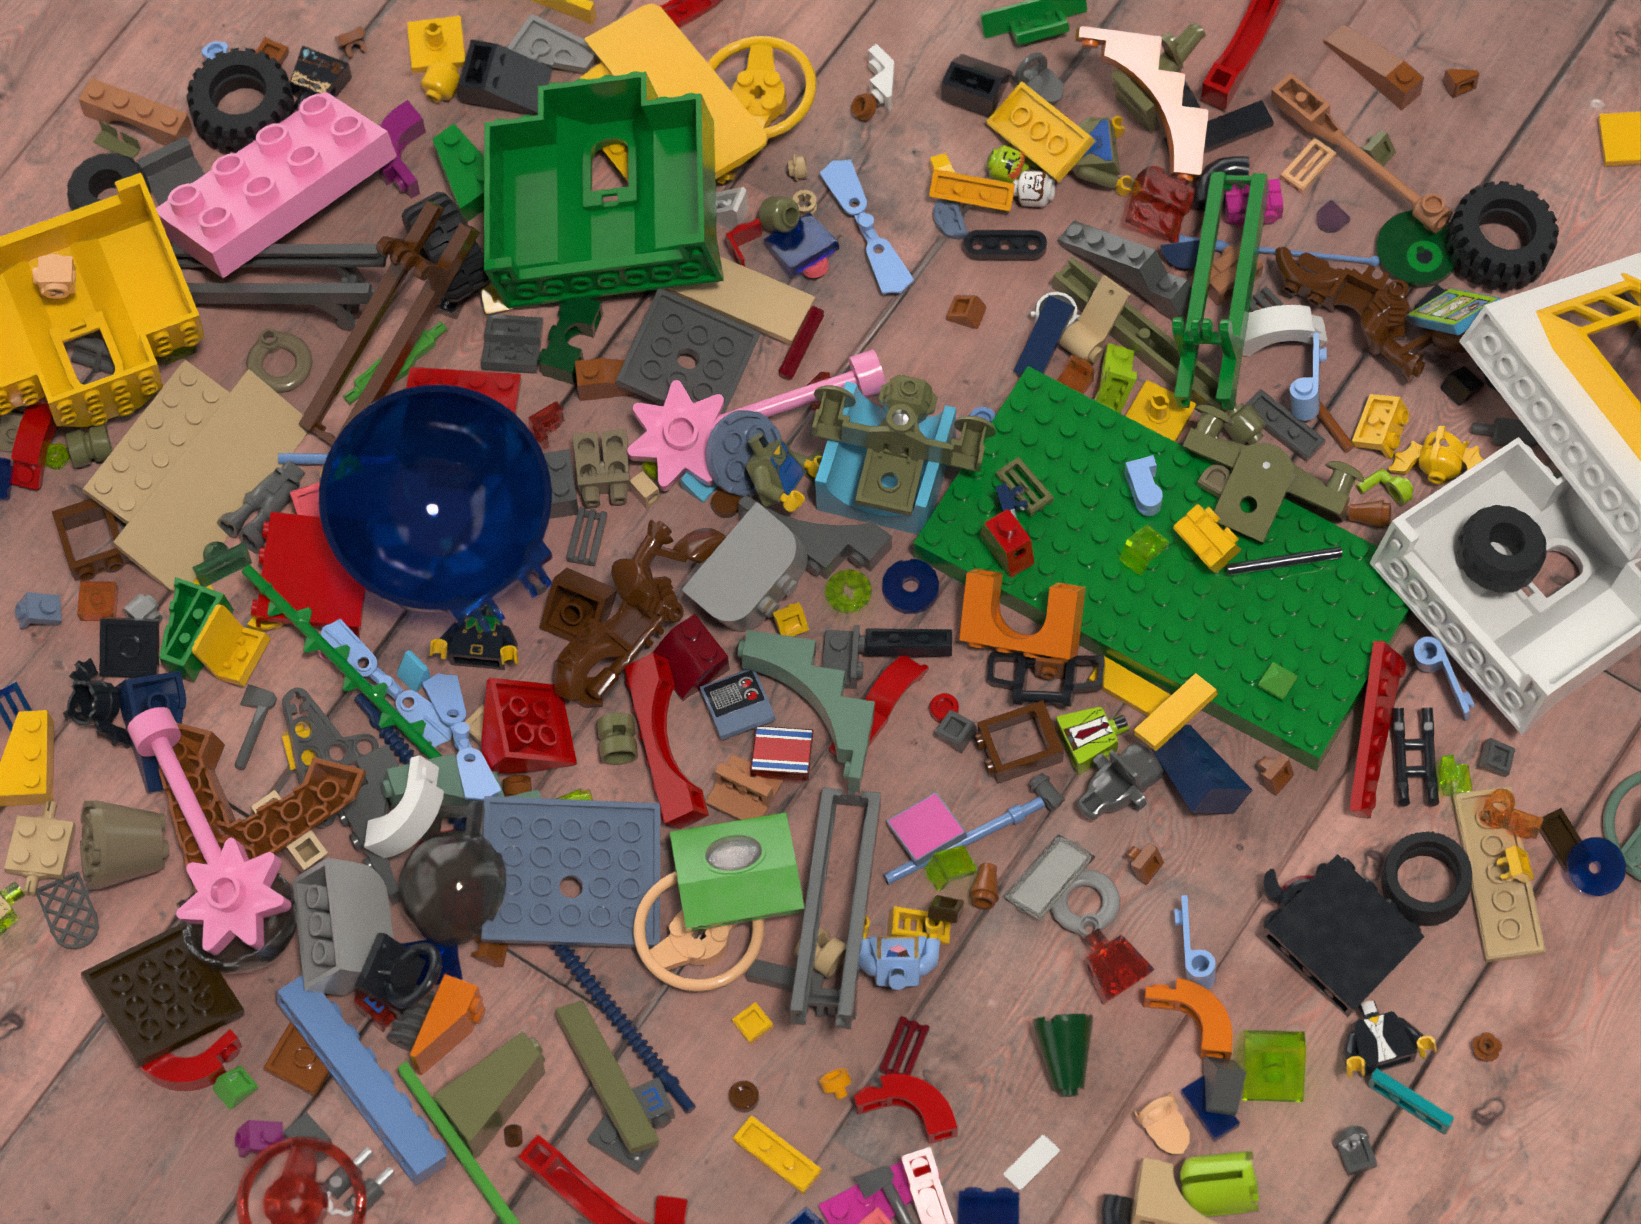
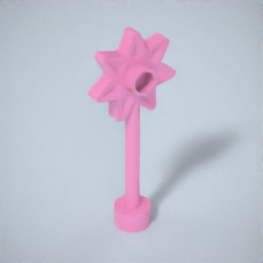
M874 349L849 357L851 368L849 372L721 414L724 407L722 395L716 394L693 403L679 380H674L670 385L664 406L645 403L634 404V416L646 432L628 447V457L632 461L657 462L659 488L662 491L669 490L685 472H688L704 485L712 486L714 480L708 471L706 463V447L713 428L724 416L737 410H751L770 417L818 401L814 396V391L821 386L834 385L844 388L846 381L856 383L859 391L867 399L880 395L881 386L886 384L879 359Z
M157 707L140 713L129 723L127 731L138 754L147 757L156 756L207 863L206 865L191 862L187 865L186 871L198 892L177 910L176 916L188 924H204L202 947L212 955H218L236 936L254 949H262L264 946L263 918L288 911L291 908V902L270 889L282 865L281 858L272 852H267L249 860L243 845L233 838L227 839L221 850L172 748L180 740L181 732L171 711L165 707Z

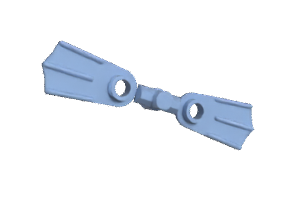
M832 160L826 168L820 171V176L844 211L850 215H856L854 217L859 225L861 235L868 242L866 253L882 294H901L907 286L914 282V278L891 244L886 239L878 237L874 229L873 216L864 212L867 207V200L852 161ZM852 202L859 203V206L854 208L851 207L850 204ZM876 248H881L884 250L880 254L874 252Z
M341 619L322 627L320 635L334 648L348 645L351 648L347 661L363 677L369 676L377 684L385 682L388 685L387 694L396 699L397 710L409 723L420 720L426 722L423 737L428 742L431 741L434 748L451 740L453 734L451 727L442 722L433 704L415 691H403L392 677L386 675L380 668H377L375 655ZM363 658L369 660V665L366 668L359 667V661ZM407 698L414 700V705L410 708H406L403 705L404 700Z
M438 673L430 679L423 681L422 685L440 719L445 724L450 725L453 732L454 746L459 750L456 761L465 799L483 801L484 796L500 794L501 788L485 758L479 750L472 748L470 744V727L464 722L466 710L458 676ZM450 715H455V716H457V717L451 718V717H449V716H450ZM467 759H472V760H474V761H473V762H467V761H465V760H467Z

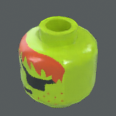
M1001 145L998 149L993 148L986 168L989 169L991 178L1014 183L1015 180L1020 178L1021 173L1028 170L1029 165L1024 163V153L1009 146Z

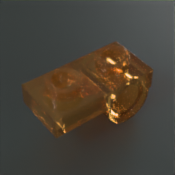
M1506 789L1494 790L1485 802L1480 820L1485 821L1492 828H1505L1513 831L1520 838L1537 839L1543 818L1515 809V797L1510 791ZM1503 803L1507 809L1498 810L1493 804Z

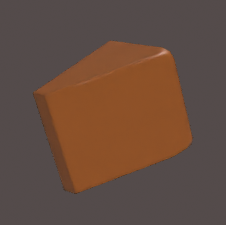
M1446 69L1443 84L1451 97L1456 98L1476 89L1479 72L1478 70Z
M955 295L946 315V320L978 329L986 311V305L977 295Z

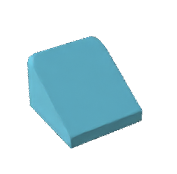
M688 472L680 480L681 489L703 504L718 487L715 482L712 486H706Z
M408 650L405 652L398 668L397 676L412 691L418 692L423 687L422 682L431 678L429 669L412 651Z

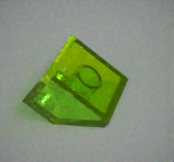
M1244 1030L1243 1069L1246 1071L1243 1085V1100L1304 1102L1307 1051L1305 1032Z

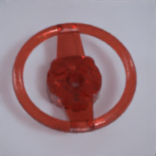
M297 1136L280 1140L268 1146L249 1164L238 1188L236 1208L239 1224H252L249 1215V1195L254 1179L269 1160L278 1154L290 1150L282 1175L266 1190L263 1201L264 1213L272 1224H323L327 1215L329 1201L325 1184L317 1180V1151H320L336 1160L350 1178L355 1196V1210L351 1224H364L367 1194L359 1169L343 1150L331 1142L320 1138ZM298 1195L300 1197L299 1200L302 1201V1206L295 1212V1207H291L290 1203L291 1200H296Z

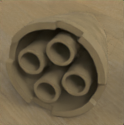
M98 800L84 801L80 820L81 823H86V826L82 827L80 853L84 881H91L88 883L89 890L106 888L164 869V858L169 856L168 840H163L162 831H165L166 828L164 813Z

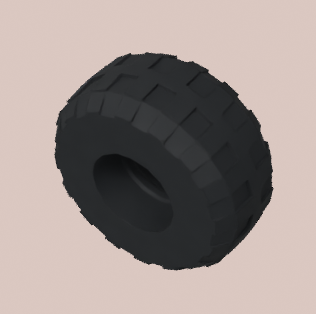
M113 152L97 154L84 160L72 172L67 184L69 206L73 211L101 201L97 198L101 192L106 189L116 188V181L138 173H142L152 198L149 180L140 164L131 157Z
M1492 505L1478 510L1466 522L1458 538L1456 554L1458 555V562L1461 568L1480 587L1499 593L1515 592L1529 585L1540 572L1547 555V542L1540 526L1531 516L1511 506ZM1491 542L1501 543L1512 552V555H1504L1496 551Z

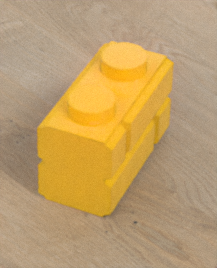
M1198 504L1185 517L1180 519L1173 529L1202 561L1216 573L1240 552L1241 549L1236 544L1239 538L1228 527L1223 530L1217 524L1220 517L1209 506L1204 509Z

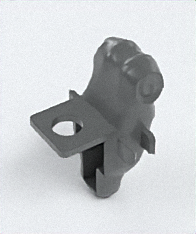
M1136 743L1127 747L1119 756L1112 750L1109 753L1111 761L1103 754H1098L1093 759L1094 766L1098 771L1089 782L1088 792L1080 797L1077 805L1083 815L1090 820H1096L1100 815L1106 812L1120 811L1130 803L1138 810L1146 806V797L1142 793L1159 781L1165 773V769L1159 760L1149 752L1147 747Z

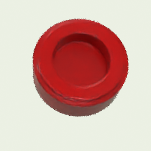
M941 693L931 700L930 714L938 723L943 721L949 710L959 713L958 701L951 694Z

